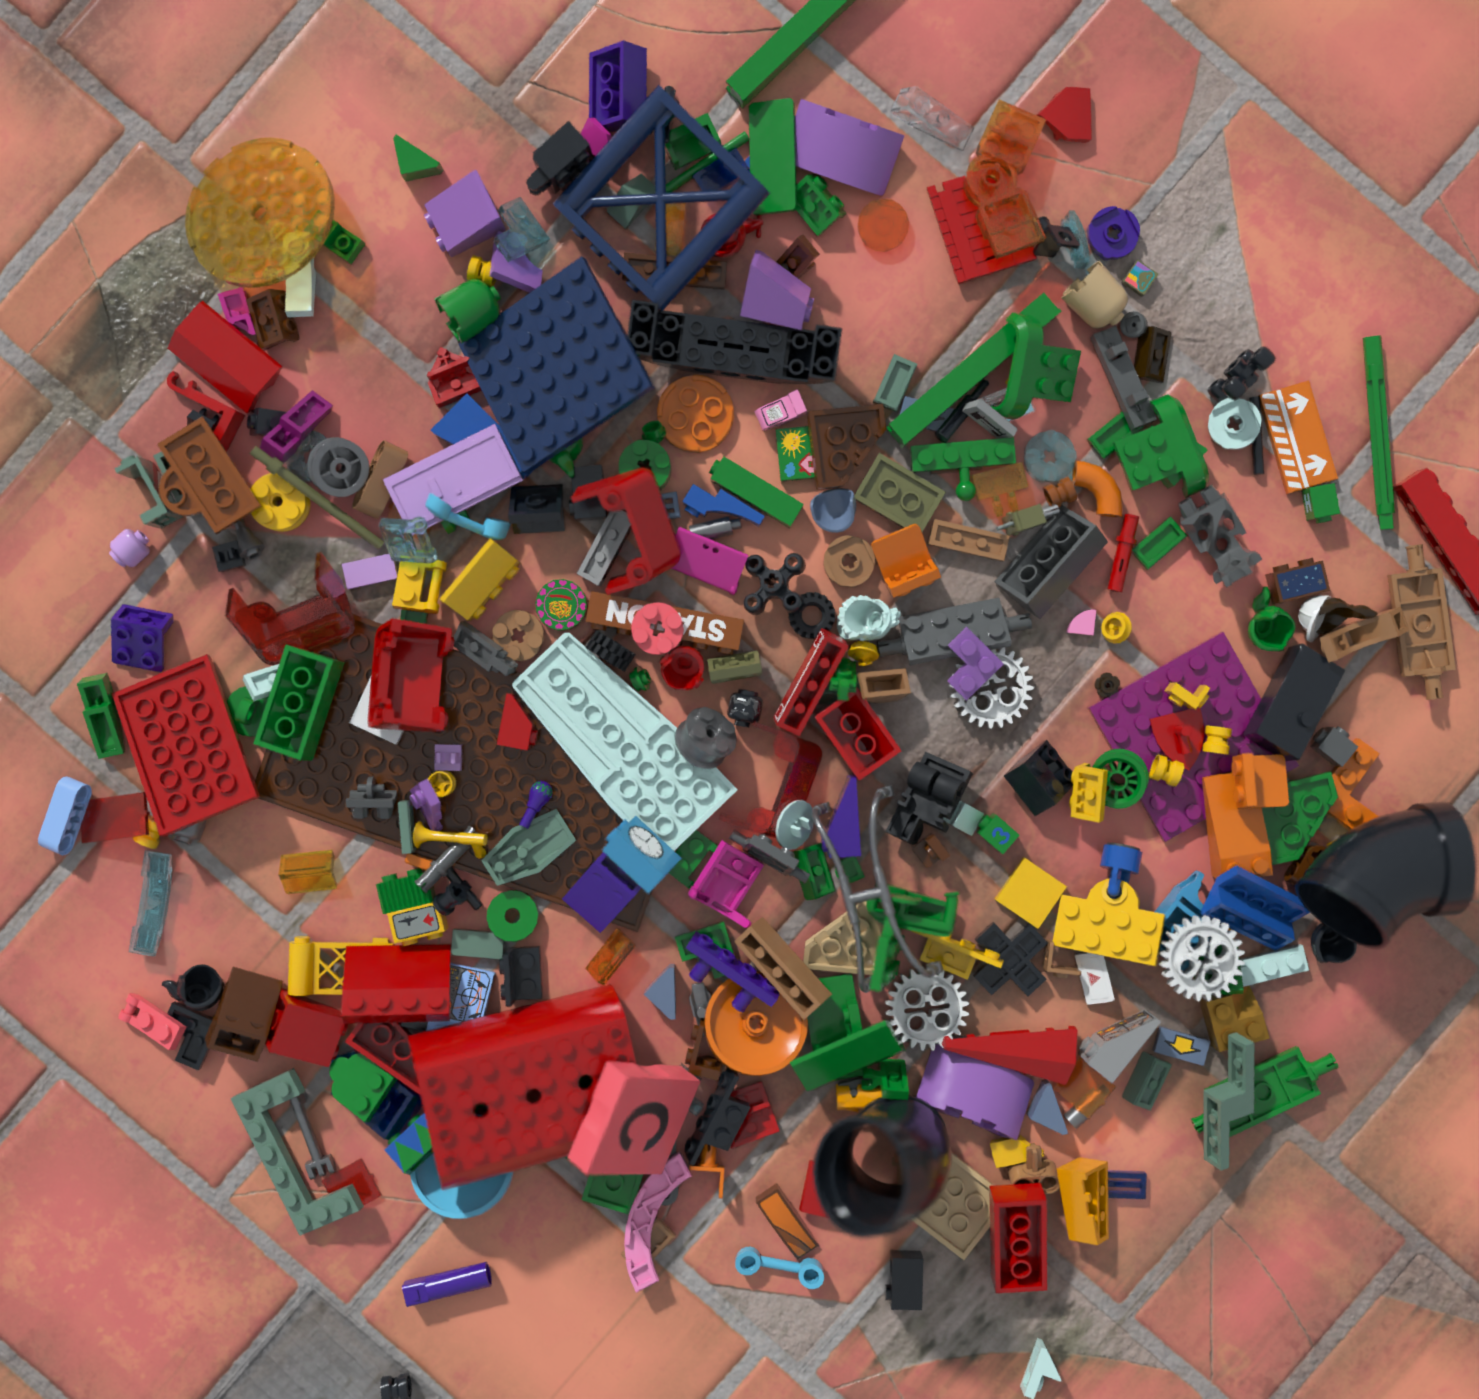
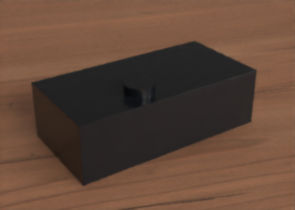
M1305 644L1288 647L1243 736L1274 755H1283L1285 761L1300 760L1346 670L1333 662L1328 663L1327 658Z

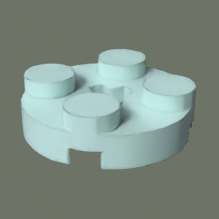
M1227 398L1222 400L1214 407L1208 420V432L1211 439L1226 450H1239L1249 446L1259 434L1261 427L1259 410L1253 403L1244 399L1233 401ZM1234 417L1235 420L1240 419L1242 421L1239 424V430L1235 431L1233 428L1229 429L1227 427L1230 423L1229 418Z

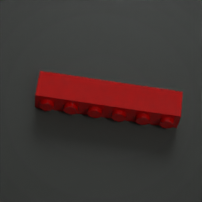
M1428 468L1418 470L1393 486L1394 492L1475 615H1479V540L1474 535H1471L1466 527L1467 522L1465 518L1456 512L1452 506L1453 501L1446 492H1443L1438 485L1439 480L1436 474Z

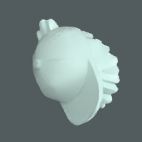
M859 595L858 597L851 596L850 599L842 603L843 607L839 608L840 613L837 616V630L840 637L845 640L872 641L881 639L891 628L898 625L901 612L897 608L890 609L888 605L879 599H871L866 595Z

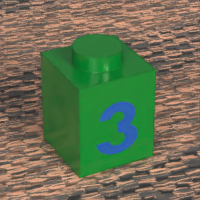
M994 813L991 816L985 815L977 825L979 829L976 833L1001 854H1004L1020 836Z

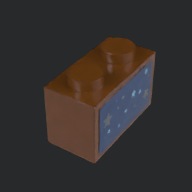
M1313 558L1297 561V567L1289 568L1288 564L1272 567L1273 573L1265 574L1272 604L1330 591L1323 560L1314 562Z

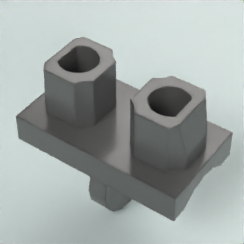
M368 777L367 784H358L357 790L350 791L349 798L346 799V807H351L353 818H366L369 814L368 808H377L378 818L389 819L393 814V808L398 798L397 790H385L384 784H376L375 777Z

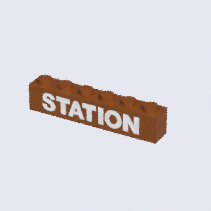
M591 591L586 622L592 623V629L606 631L607 626L617 628L616 633L631 636V625L635 614L646 604H652V602ZM671 606L682 618L684 627L683 637L678 645H682L683 641L693 642L692 647L707 650L708 645L718 647L717 652L731 655L733 650H739L744 624L743 619ZM660 621L650 626L654 636L665 632Z

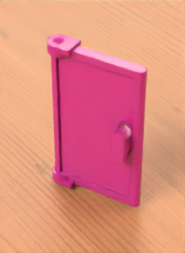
M679 527L676 538L681 549V557L677 565L671 569L734 595L737 592L738 581L749 555Z

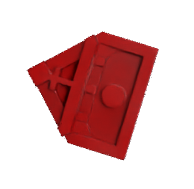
M1065 87L1055 94L1045 108L1036 115L1040 122L1044 121L1053 131L1056 141L1061 138L1064 141L1082 143L1092 140L1090 88Z
M440 347L437 352L438 357L431 371L426 375L429 379V388L438 408L456 402L466 394L470 396L482 391L468 364L469 357L459 356Z

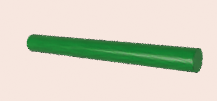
M744 131L724 144L723 147L731 153L748 142L749 137ZM711 153L666 184V193L674 192L720 160Z

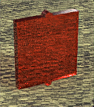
M362 1158L322 1179L328 1194L353 1183L363 1205L382 1195L373 1179L374 1174H370Z

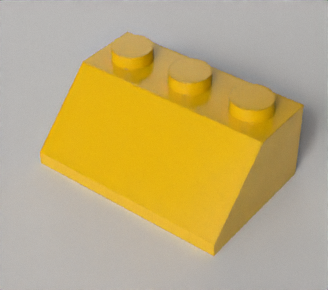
M489 539L441 596L440 600L465 619L472 621L475 618L478 620L487 608L484 605L489 599L495 600L502 592L503 588L501 585L506 579H513L520 569L517 566L520 564V561L497 542Z

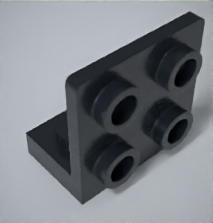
M540 946L509 947L503 954V958L499 959L500 974H504V984H501L500 987L501 1000H505L506 1007H511L516 1000L542 999Z

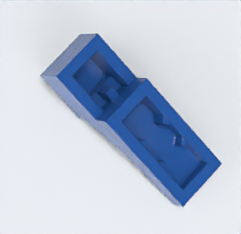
M693 484L682 501L686 506L684 510L696 518L699 515L705 517L707 513L726 514L744 519L758 527L765 518L764 515L722 489L714 497Z

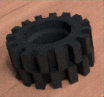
M807 592L801 595L805 603L804 608L811 605L818 607L822 612V619L817 625L810 626L802 619L803 610L798 614L789 613V623L794 631L801 637L809 639L816 638L821 628L830 631L835 622V609L832 602L825 595L817 592Z
M598 630L595 631L585 647L624 672L636 655Z

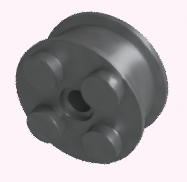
M331 437L320 441L313 447L308 456L307 471L311 481L317 488L332 496L346 497L356 493L364 486L369 475V462L366 454L357 444L344 438ZM341 463V469L336 471V465Z
M707 707L693 710L675 731V743L681 755L689 763L702 769L716 768L736 747L735 726L721 713Z

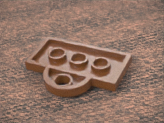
M203 416L157 444L171 465L160 479L159 494L164 505L174 513L182 516H195L202 513L215 534H218L262 507ZM179 489L183 494L182 500L179 503L173 504L169 501V494L172 490Z

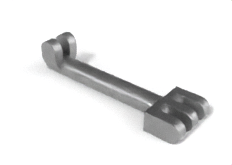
M305 1091L289 1101L294 1109L312 1160L305 1163L308 1176L312 1180L317 1178L315 1168H317L319 1176L322 1177L326 1175L324 1165H327L330 1174L336 1172V1166L331 1154L325 1156L321 1154L303 1105L308 1099Z

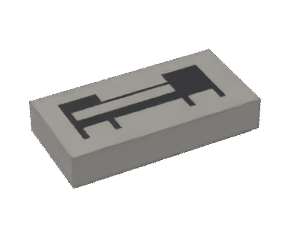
M982 399L966 403L962 410L997 439L1014 437L1018 430Z

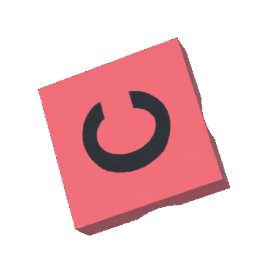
M607 1062L594 1092L589 1112L580 1126L568 1158L587 1175L662 1174L698 1089L700 1080L682 1066L657 1064L640 1066L635 1063Z

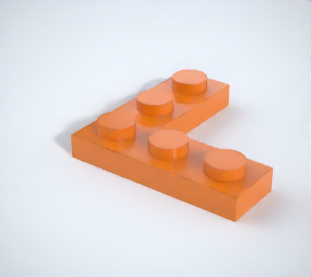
M1355 738L1353 741L1358 748L1343 767L1335 766L1331 771L1338 798L1327 813L1349 829L1379 817L1350 796L1351 792L1380 754L1359 738Z

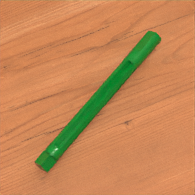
M1377 335L1363 338L1376 515H1379L1380 530L1394 529L1393 514L1395 513L1382 336Z

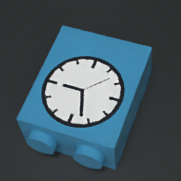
M637 816L630 822L625 819L606 837L605 840L608 844L602 850L648 894L681 859L674 850Z

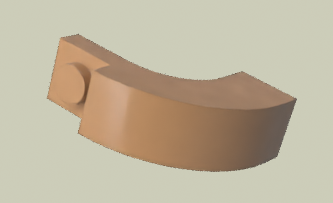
M1401 606L1380 612L1374 618L1359 619L1323 634L1319 638L1321 650L1329 663L1366 646L1399 637L1408 632L1409 627Z

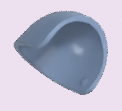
M837 488L816 495L810 502L812 517L816 524L825 531L838 533L848 529L854 521L856 512V499L853 491Z

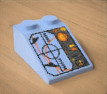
M451 963L450 1021L428 1022L426 1031L485 1016L495 972Z

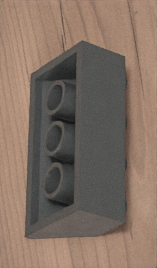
M1063 505L1058 508L1059 513L1051 516L994 581L1020 606L1039 619L1044 616L1108 543L1095 524Z

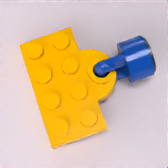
M1108 842L1104 844L1100 867L1111 870L1110 877L1098 882L1090 890L1087 899L1061 895L1053 936L1054 946L1156 967L1166 915L1140 910L1138 894L1129 885L1130 875L1139 874L1143 853L1140 851L1141 849L1119 843Z

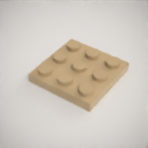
M952 1152L949 1180L940 1198L923 1215L912 1221L961 1259L965 1260L990 1228L989 1186L995 1185Z

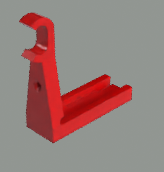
M172 371L167 377V385L170 389L222 415L214 434L227 452L245 415L197 391V382L193 380L188 382V386L185 389L177 387L176 380L179 378L177 372Z

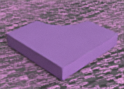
M498 231L494 236L490 277L529 293L539 287L542 281L543 270L534 266L526 257L522 248V241Z

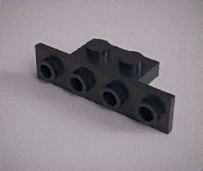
M728 1067L725 1072L721 1073L714 1094H711L708 1098L707 1108L703 1116L701 1115L698 1118L692 1137H689L685 1143L684 1151L691 1165H695L705 1144L728 1151L751 1108L748 1102L730 1096L739 1079V1075Z

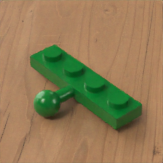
M1014 437L910 446L913 473L959 469L960 483L956 487V496L961 501H970L976 495V487L970 482L969 468L1016 464Z

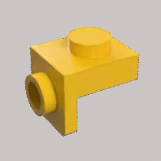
M1169 683L1164 692L1170 695L1168 699L1179 707L1184 705L1189 709H1196L1197 707L1201 708L1209 698L1207 693L1210 687L1200 685L1192 694L1178 683Z

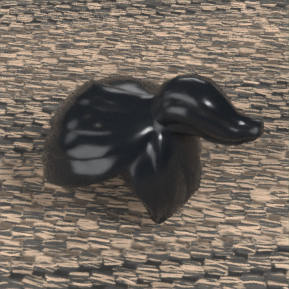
M1323 923L1316 926L1311 936L1313 954L1321 963L1346 962L1356 953V943L1335 933Z
M200 964L191 967L183 975H180L177 982L165 980L162 982V986L168 990L172 998L183 1001L188 1008L194 1011H204L210 1009L220 1000L225 983L216 970L208 965Z

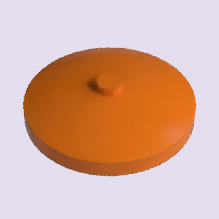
M756 971L758 974L766 978L761 971ZM729 978L716 989L706 1008L704 1030L710 1049L723 1065L743 1075L764 1076L783 1069L801 1051L807 1035L808 1019L804 1020L781 994H779L777 1001L772 1007L755 996L746 1010L739 1012L732 1006V1001L742 987Z

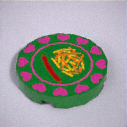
M565 579L552 580L545 584L538 592L535 602L536 612L540 620L549 628L556 630H569L575 627L585 617L587 610V600L582 589L574 582Z

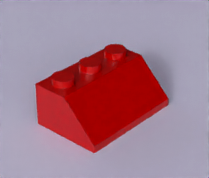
M856 687V693L849 692L848 701L837 699L814 715L813 718L850 771L860 781L902 750L869 703L862 699V694L858 687Z

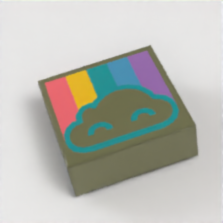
M1137 259L1121 283L1143 297L1158 276V273Z

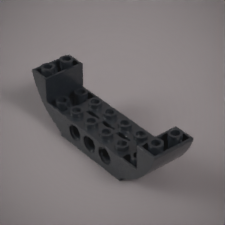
M632 300L627 337L640 360L678 369L679 371L776 384H822L835 381L842 328L816 324L814 331L798 330L776 325L659 310L658 303Z

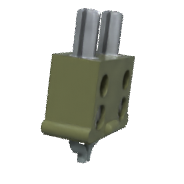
M1041 504L1013 513L1008 512L1005 517L1001 518L1003 525L996 527V530L1005 529L1008 536H1016L1019 532L1046 523L1045 518L1059 513V509L1052 511L1058 508V505L1042 509Z

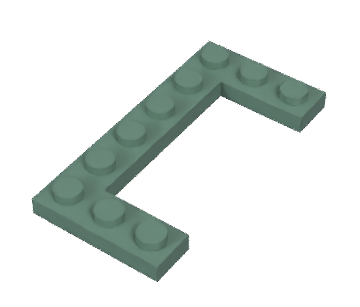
M293 1068L230 1099L296 1230L301 1236L358 1212L364 1205L353 1183L313 1200L268 1112V1109L305 1092Z

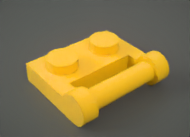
M401 557L392 607L394 609L438 614L440 607L438 604L442 575L443 572H446L447 563L440 560L430 561ZM426 570L433 571L428 601L421 602Z

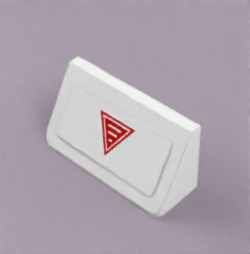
M1086 952L1075 954L1077 968L1082 971L1079 976L1086 1004L1115 1001L1104 956Z

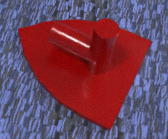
M1197 707L1196 709H1187L1149 719L1155 740L1163 753L1172 761L1176 760L1184 763V769L1189 771L1198 759L1203 746L1204 723L1201 709Z

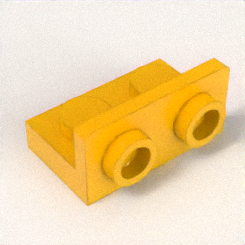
M1089 763L1075 766L1071 775L1073 794L1069 800L1071 817L1098 823L1104 821L1108 770L1092 768Z

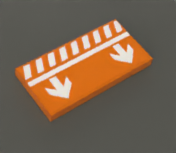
M1309 380L1257 396L1260 397V408L1286 494L1338 479Z

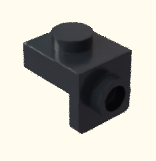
M264 408L253 409L247 417V428L250 429L249 435L266 436L279 424L280 418L286 412Z

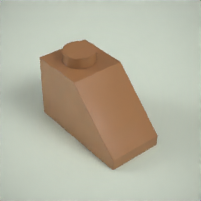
M906 668L857 674L863 700L875 704L895 702L911 693Z

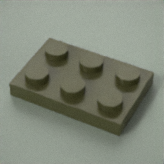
M879 453L854 496L856 501L900 527L905 528L909 525L917 524L923 532L946 492Z

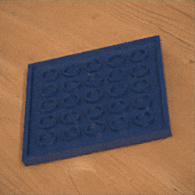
M582 256L499 314L495 322L489 324L485 330L466 342L459 343L464 356L469 357L468 364L522 471L526 474L531 473L655 389L590 265Z

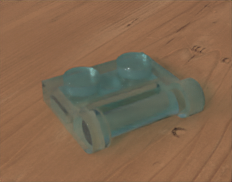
M415 517L412 520L381 518L378 526L392 561L433 563L438 559L437 551L432 547L427 533L428 525L425 518ZM411 533L417 534L422 550H417Z

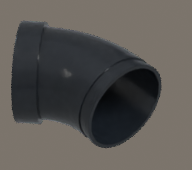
M1448 802L1413 804L1405 811L1383 815L1360 824L1337 838L1318 855L1304 872V876L1295 884L1296 894L1306 909L1335 933L1358 945L1372 949H1382L1390 942L1391 936L1408 919L1417 914L1427 917L1458 915L1468 908L1475 891L1477 871L1476 855L1471 833L1463 816L1452 804Z
M912 1095L908 1096V1100H891L879 1097L865 1105L856 1116L846 1117L837 1121L825 1132L817 1147L814 1158V1186L824 1213L838 1229L857 1238L889 1235L901 1230L910 1221L923 1215L937 1202L949 1180L952 1164L949 1135L941 1115L928 1102ZM873 1124L880 1127L896 1145L904 1167L905 1184H887L875 1180L866 1174L856 1162L853 1155L854 1143L859 1133L868 1125Z

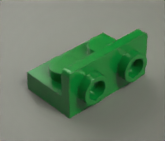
M810 174L806 175L796 185V211L817 236H821L836 220L843 218L847 213L843 209V202L836 195L832 196L827 190L828 184L820 175Z

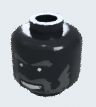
M738 689V692L732 693L730 696L727 715L735 720L734 725L749 728L750 723L759 722L763 700L761 697H758V692Z

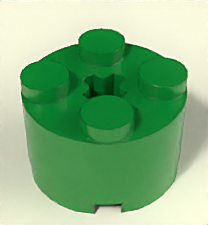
M636 440L623 450L619 459V473L622 474L638 469L640 464L645 465L649 462L651 471L654 473L661 491L671 477L669 456L665 449L654 441Z

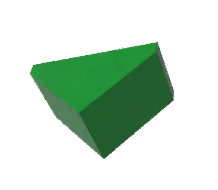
M397 134L394 136L393 140L400 173L405 182L440 175L444 169L440 162Z

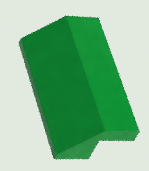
M884 1020L792 1060L790 1064L807 1091H814L906 1050L902 1041L897 1040L890 1021Z

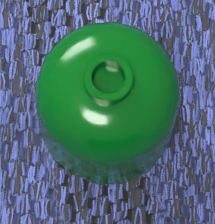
M479 279L468 280L434 298L439 312L445 311L450 320L446 325L461 344L485 330L489 324H493L500 314L498 301L501 300L499 293L494 286L489 288L485 282Z

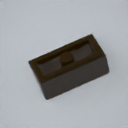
M1149 326L1144 335L1138 338L1134 368L1140 380L1164 382L1172 332L1155 326Z

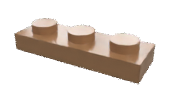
M934 519L928 545L1003 562L1010 536Z

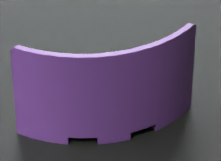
M801 99L795 115L796 166L882 196L885 193L905 135Z
M935 1044V1050H931L916 1097L928 1102L940 1113L958 1119L960 1114H962L961 1117L971 1120V1124L995 1135L1017 1140L1034 1081L1015 1070L947 1051L939 1044Z

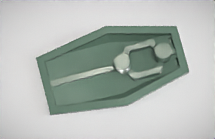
M555 809L534 818L529 829L520 825L512 828L481 861L496 885L499 886L539 873L573 844L576 839L558 810Z

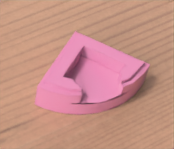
M1087 610L1074 617L1069 623L1066 633L1093 636L1096 610Z

